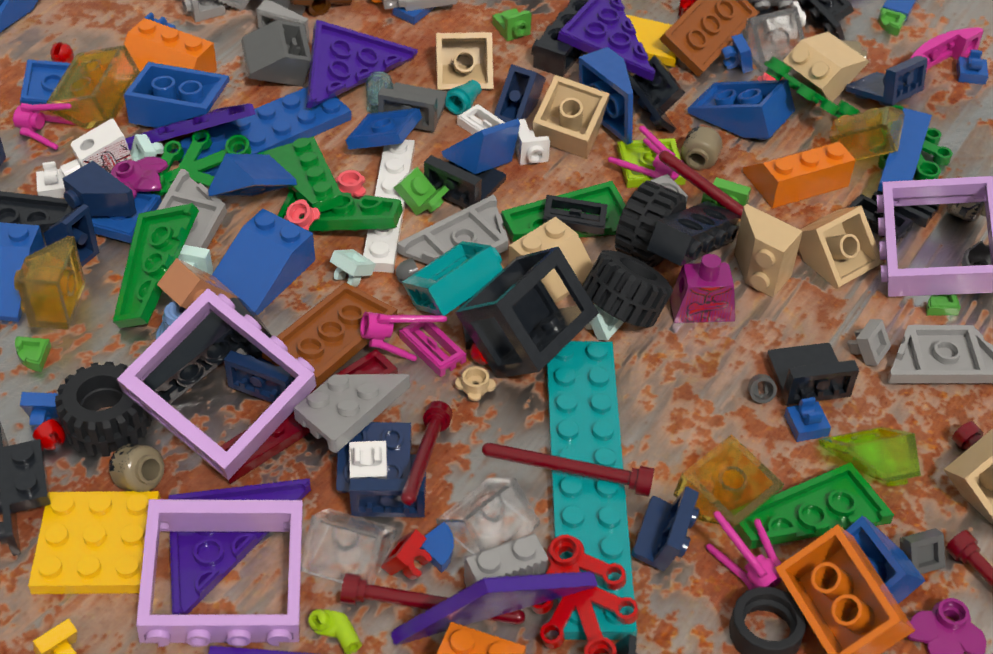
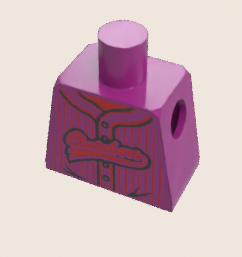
M706 254L702 257L701 263H687L682 266L674 285L673 293L669 299L674 323L735 321L733 278L729 264L726 262L721 263L719 256Z

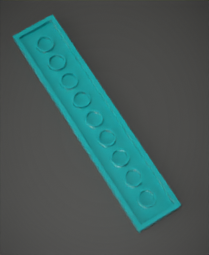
M570 341L546 365L550 455L623 469L613 342ZM551 470L554 539L560 535H571L582 542L585 554L608 564H620L626 573V584L619 590H611L605 586L602 577L595 575L598 584L596 587L621 598L630 597L634 599L625 485ZM569 551L563 552L560 558L568 559L572 557L573 553ZM614 572L608 576V579L617 581L621 575ZM562 597L557 598V606L559 605ZM591 603L604 638L621 640L628 634L637 635L636 621L632 624H622L617 620L615 613ZM625 606L620 610V613L630 615L634 609L630 606ZM576 608L563 630L565 640H587Z

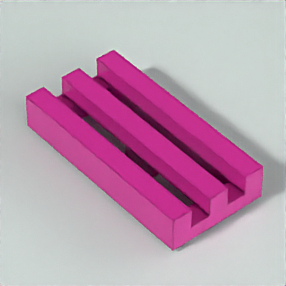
M411 323L399 330V338L439 377L446 374V369L450 371L455 369L456 363L459 362L462 365L466 362L467 354L434 323ZM422 327L431 337L426 336L419 328ZM434 340H436L451 356L449 357L446 353H444L437 346V343Z

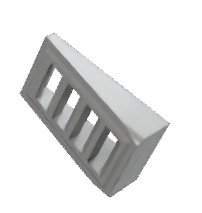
M264 0L256 9L258 29L276 20L304 24L308 43L310 42L307 18L270 0Z

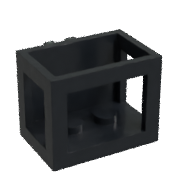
M559 246L516 257L455 312L497 378L539 372L599 314ZM555 269L577 305L558 309L541 280L551 270Z

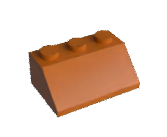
M144 18L127 33L115 68L116 75L134 81L148 62L211 73L217 71V63L213 42Z
M835 142L745 166L742 172L773 209L849 187L856 159L841 142Z

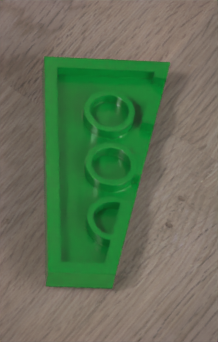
M314 136L299 138L293 143L257 153L270 155L296 179L297 185L287 187V189L296 192L297 198L299 200H306L310 207H316L320 212H324L345 205L342 193Z
M613 181L558 195L559 197L608 205L604 234L599 235L575 231L579 237L616 235L617 225L626 204ZM546 199L501 211L503 225L512 242L517 241L542 225Z
M293 190L289 191L278 214L283 219L288 207L293 202L299 200L296 192ZM341 192L345 205L320 212V218L313 221L309 231L394 229L397 227L403 211L400 199L365 195L361 199H354L351 193Z
M193 203L138 214L113 318V323L119 328L148 324L163 292L157 286V283L174 260L178 258L199 212V209Z
M850 462L731 513L729 522L748 548L754 549L763 547L754 525L755 519L761 520L771 544L775 545L822 536L837 524L846 530L861 516H865L875 526L889 524L892 522L894 514Z

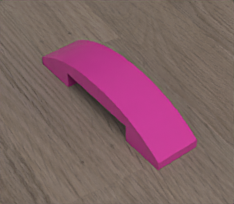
M977 27L943 33L921 45L911 58L916 56L928 58L927 72V69L951 56L956 60L959 57H969L971 49L978 50L984 30Z

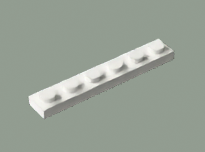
M404 140L402 144L385 145L383 149L375 196L400 199L403 211L396 228L388 230L368 229L363 256L376 264L373 272L394 273L397 242L400 239L406 202L393 187L411 171L415 140Z

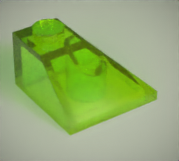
M877 427L819 439V445L847 463L851 462L855 468L871 478L885 481L887 486L905 485L908 483L907 478L921 476L915 433L887 427Z

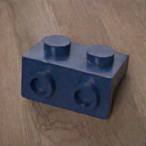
M686 486L673 504L652 496L648 502L631 555L663 572L676 556L682 558L690 543V538L686 536L687 530L693 527L699 514V509L695 507L699 492Z

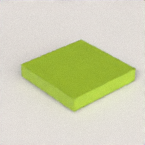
M675 138L658 139L681 160ZM632 140V143L628 145L624 141H618L617 152L619 159L655 171L653 161L657 154L644 144L643 140ZM622 167L627 188H637L645 181L654 179ZM679 175L674 181L677 185H685L686 179Z

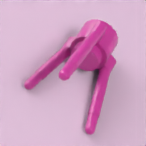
M21 103L13 115L14 125L20 128V135L29 136L54 150L58 149L57 144L34 132L37 129H42L45 121L80 126L86 124L84 120L45 115L41 112L71 109L72 106L69 103L34 105Z
M643 125L639 127V130L646 136L643 139V143L657 154L653 161L655 171L614 157L608 158L610 163L654 179L666 174L673 180L679 177L678 173L659 159L660 152L664 150L669 151L674 156L676 154L667 149Z
M365 312L360 323V335L362 338L370 339V347L384 349L414 362L417 360V356L383 341L385 338L392 336L394 323L446 322L447 317L444 315H386Z
M715 511L713 514L715 519L748 561L744 567L748 573L744 572L712 544H707L706 549L739 577L749 590L757 587L775 588L781 583L782 579L775 568L782 563L776 556L761 520L755 519L754 525L768 559L763 554L755 557L719 511Z

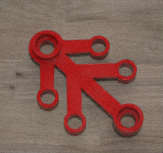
M560 535L549 544L547 556L550 567L546 574L580 572V569L602 577L605 586L611 590H619L626 584L625 569L620 564H608L585 554L582 542L576 537ZM569 551L573 553L572 557L568 559L560 558L563 552ZM614 572L621 575L617 581L609 580L608 576ZM598 587L564 596L550 621L545 623L540 630L542 642L547 648H559L565 640L563 630L576 608L588 641L584 654H617L614 643L610 639L603 637L591 603L615 613L617 620L622 624H632L638 619V605L630 597L621 598ZM553 600L547 601L543 605H533L531 608L537 614H546L552 609ZM625 606H630L634 609L630 615L620 613V610ZM555 630L559 632V636L554 640L546 638V634L550 631Z

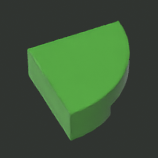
M881 8L878 21L885 31L898 37L907 15Z
M931 295L926 305V316L958 315L961 307L957 295Z
M16 336L15 348L18 358L24 366L31 370L42 372L51 350V343L49 339Z

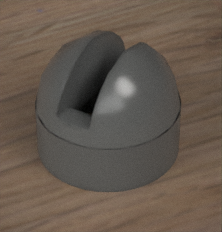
M413 258L401 262L396 268L397 280L401 284L402 281L419 271Z
M758 374L750 379L748 391L754 401L767 403L775 397L777 387L770 376ZM762 381L764 393L759 394L758 383Z

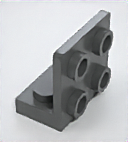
M395 83L392 89L381 87L378 93V112L419 108L422 118L414 128L434 132L446 106L447 92L402 83Z

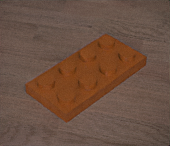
M696 0L659 40L699 77L722 53V49L730 45L732 36L740 34L759 12L747 0Z
M344 282L276 337L287 346V352L295 359L302 357L314 368L315 371L313 373L317 388L369 343L370 339L362 338L360 335V323L365 312L397 315L398 309ZM262 352L263 359L267 360L268 362L276 366H279L276 362H274L271 358H269L266 354Z

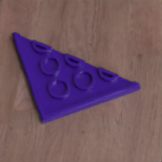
M589 0L559 31L558 40L587 53L609 47L624 58L628 71L653 81L655 69L648 62V55L642 43L636 37V30L630 18H627L621 0Z
M316 20L313 28L306 107L312 108L413 60L418 50Z
M250 103L221 107L209 111L207 114L168 124L140 134H146L150 142L154 143L249 117L256 113L253 104ZM134 136L125 138L129 150L132 149Z
M310 478L173 494L169 495V499L302 500L311 491ZM170 531L172 615H188L269 532Z
M591 572L483 578L393 629L391 636L394 645H401L445 632L450 622L463 626L591 589L598 586L595 574Z

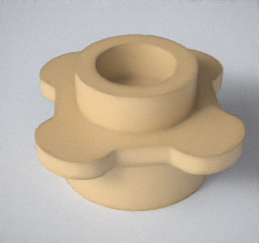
M473 366L467 368L463 372L462 377L456 379L455 387L458 390H463L468 395L469 400L479 401L486 392L495 390L496 382L493 379H489L487 370L482 367Z

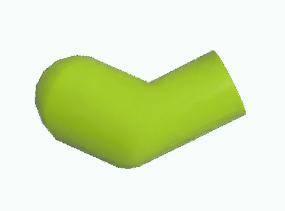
M316 609L310 613L308 617L309 627L317 634L337 638L345 654L355 653L361 648L362 643L346 614L326 609Z

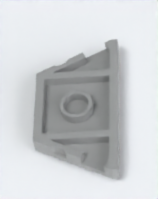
M181 168L157 210L193 203L199 209V212L184 245L207 249L227 213L226 205L217 196H209L208 189L202 183L197 184L190 178L189 172Z
M491 195L397 242V252L403 256L429 264L462 241L491 245L499 254L508 250V237L506 230L503 229L501 213L499 214L497 209L496 196Z
M908 325L887 379L888 383H993V345L986 342L983 335L973 325Z
M333 375L294 407L295 420L303 427L309 428L310 433L317 439L324 437L328 441V449L337 453L410 388V375Z

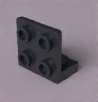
M432 155L424 161V176L437 190L446 185L449 189L442 198L464 208L491 196L506 181V174L494 168L474 174L451 161L445 162Z
M830 343L771 349L767 352V359L786 405L798 404L801 399L815 397L816 401L851 397L859 368L855 360L839 362Z

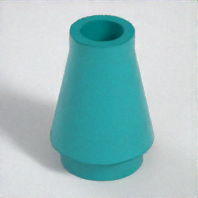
M470 80L465 84L450 89L445 99L449 111L454 114H462L469 110L482 91L481 85L475 80Z

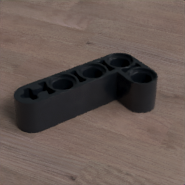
M230 298L235 305V310L243 317L246 314L253 317L260 324L261 331L271 338V333L261 319L240 298ZM212 311L144 379V382L167 403L171 404L220 365L231 350L236 352L241 348L247 355L254 358L262 357V351Z

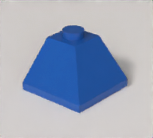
M861 516L846 529L855 538L898 604L926 581L906 554L865 516Z

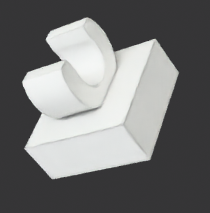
M55 161L43 163L44 171L36 172L38 196L64 198V192L66 191L62 179L64 175L61 169H57Z
M386 441L349 442L350 478L373 477L376 479H387Z

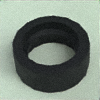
M757 587L746 591L737 599L729 623L730 639L741 654H796L807 627L806 618L794 598L787 592L774 587ZM754 611H769L777 614L788 624L790 634L787 638L780 641H767L759 638L747 628L745 624L746 615Z

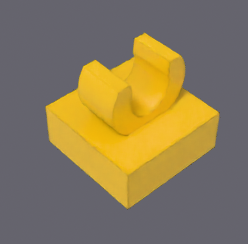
M68 618L33 640V651L35 654H76L71 645L77 642V630Z

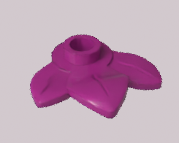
M145 157L138 161L124 160L117 163L112 168L110 174L129 187L135 198L137 192L160 191L162 189L158 173L164 171L168 167V163L158 157Z
M946 598L934 605L932 611L917 612L910 621L916 631L908 635L907 638L912 641L927 643L928 654H963L964 652L967 654H985V635L978 627L971 623L968 607L958 599Z

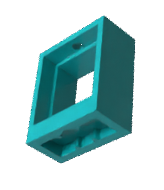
M462 241L402 281V284L417 310L445 316L474 296L503 270L501 266L502 258L499 252L491 245Z

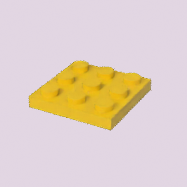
M159 491L49 492L51 504L45 506L28 584L30 593H140L149 499H161Z

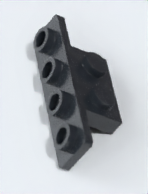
M800 0L798 2L802 8L807 7L809 9V14L816 23L820 21L823 24L825 32H830L839 40H845L839 21L854 12L853 6L848 0Z
M654 55L648 61L650 66L655 69L653 81L628 70L627 72L633 94L640 97L637 100L639 105L648 113L651 112L652 115L649 119L660 130L664 127L673 133L676 127L665 112L685 92L663 62Z
M0 421V515L3 514V521L0 522V542L2 545L8 543L12 555L15 556L21 554L16 512L50 505L51 502L41 440L37 439L8 446V441Z

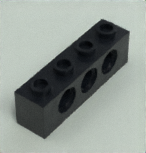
M570 0L565 10L559 12L554 23L547 26L542 37L539 40H535L531 50V54L534 55V68L563 77L584 51L558 40V34L589 0Z
M705 201L658 220L647 250L682 266L732 243L739 231L737 222L740 216L710 201Z

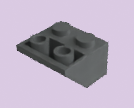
M276 20L242 37L241 42L249 79L303 86L311 61L304 24Z

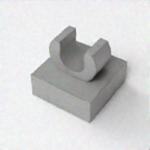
M870 319L863 329H858L854 332L856 340H848L847 344L852 354H862L865 365L877 366L890 349L891 343L883 320Z

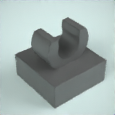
M934 528L899 538L900 549L906 554L920 574L946 567L944 533Z

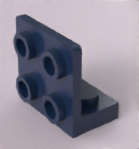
M916 56L886 69L885 74L874 72L847 84L845 91L855 94V97L860 99L870 98L879 101V104L883 106H894L896 103L911 98L912 95L924 90L928 58Z
M231 350L224 359L228 387L271 403L295 380L281 366H276L262 357L254 358L250 355H243Z
M370 422L349 441H386L387 479L408 478L412 449L411 423ZM349 442L338 451L336 482L338 493H350Z
M410 454V470L416 454ZM426 473L416 501L412 505H405L401 501V495L407 478H350L351 517H425Z

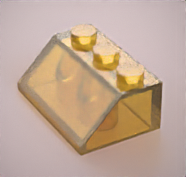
M122 45L77 53L46 104L69 103L72 107L71 109L48 111L84 129L96 128L112 118L115 119L124 104V93L140 73L126 46Z

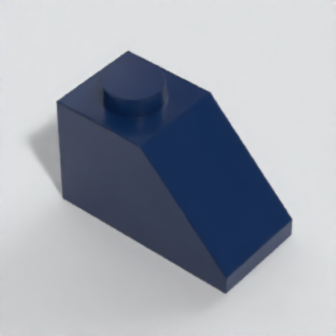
M511 64L494 115L504 122L517 118L526 120L537 106L546 78L537 72Z
M94 161L62 178L66 191L64 192V198L73 209L85 204L89 206L91 217L133 216L137 213L132 190Z
M85 204L65 215L43 233L49 256L76 271L100 253L89 206Z

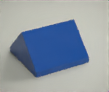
M517 118L483 129L441 151L444 158L474 174L512 162L520 122Z
M225 153L208 189L209 196H256L295 186L297 182L270 155Z

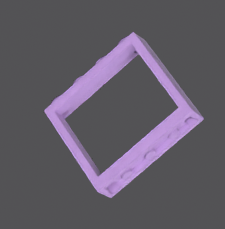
M993 176L883 182V194L877 195V213H883V217L878 218V236H885V241H879L880 260H886V265H881V282L888 283V297L993 293ZM984 202L992 265L898 269L894 206Z
M207 288L117 378V381L122 391L229 480L294 411V407L316 387L315 375L313 373L315 370L302 357L295 359L287 352V346L274 335L269 338L261 331L260 324L248 314L243 317L235 310V305L227 296L222 293L217 296ZM212 311L295 378L227 452L142 382Z
M149 499L136 624L140 643H158L159 647L167 646L169 643H187L195 647L207 646L210 643H228L232 646L241 647L250 643L267 642L273 646H279V642H299L302 500ZM160 531L290 532L287 614L152 615Z

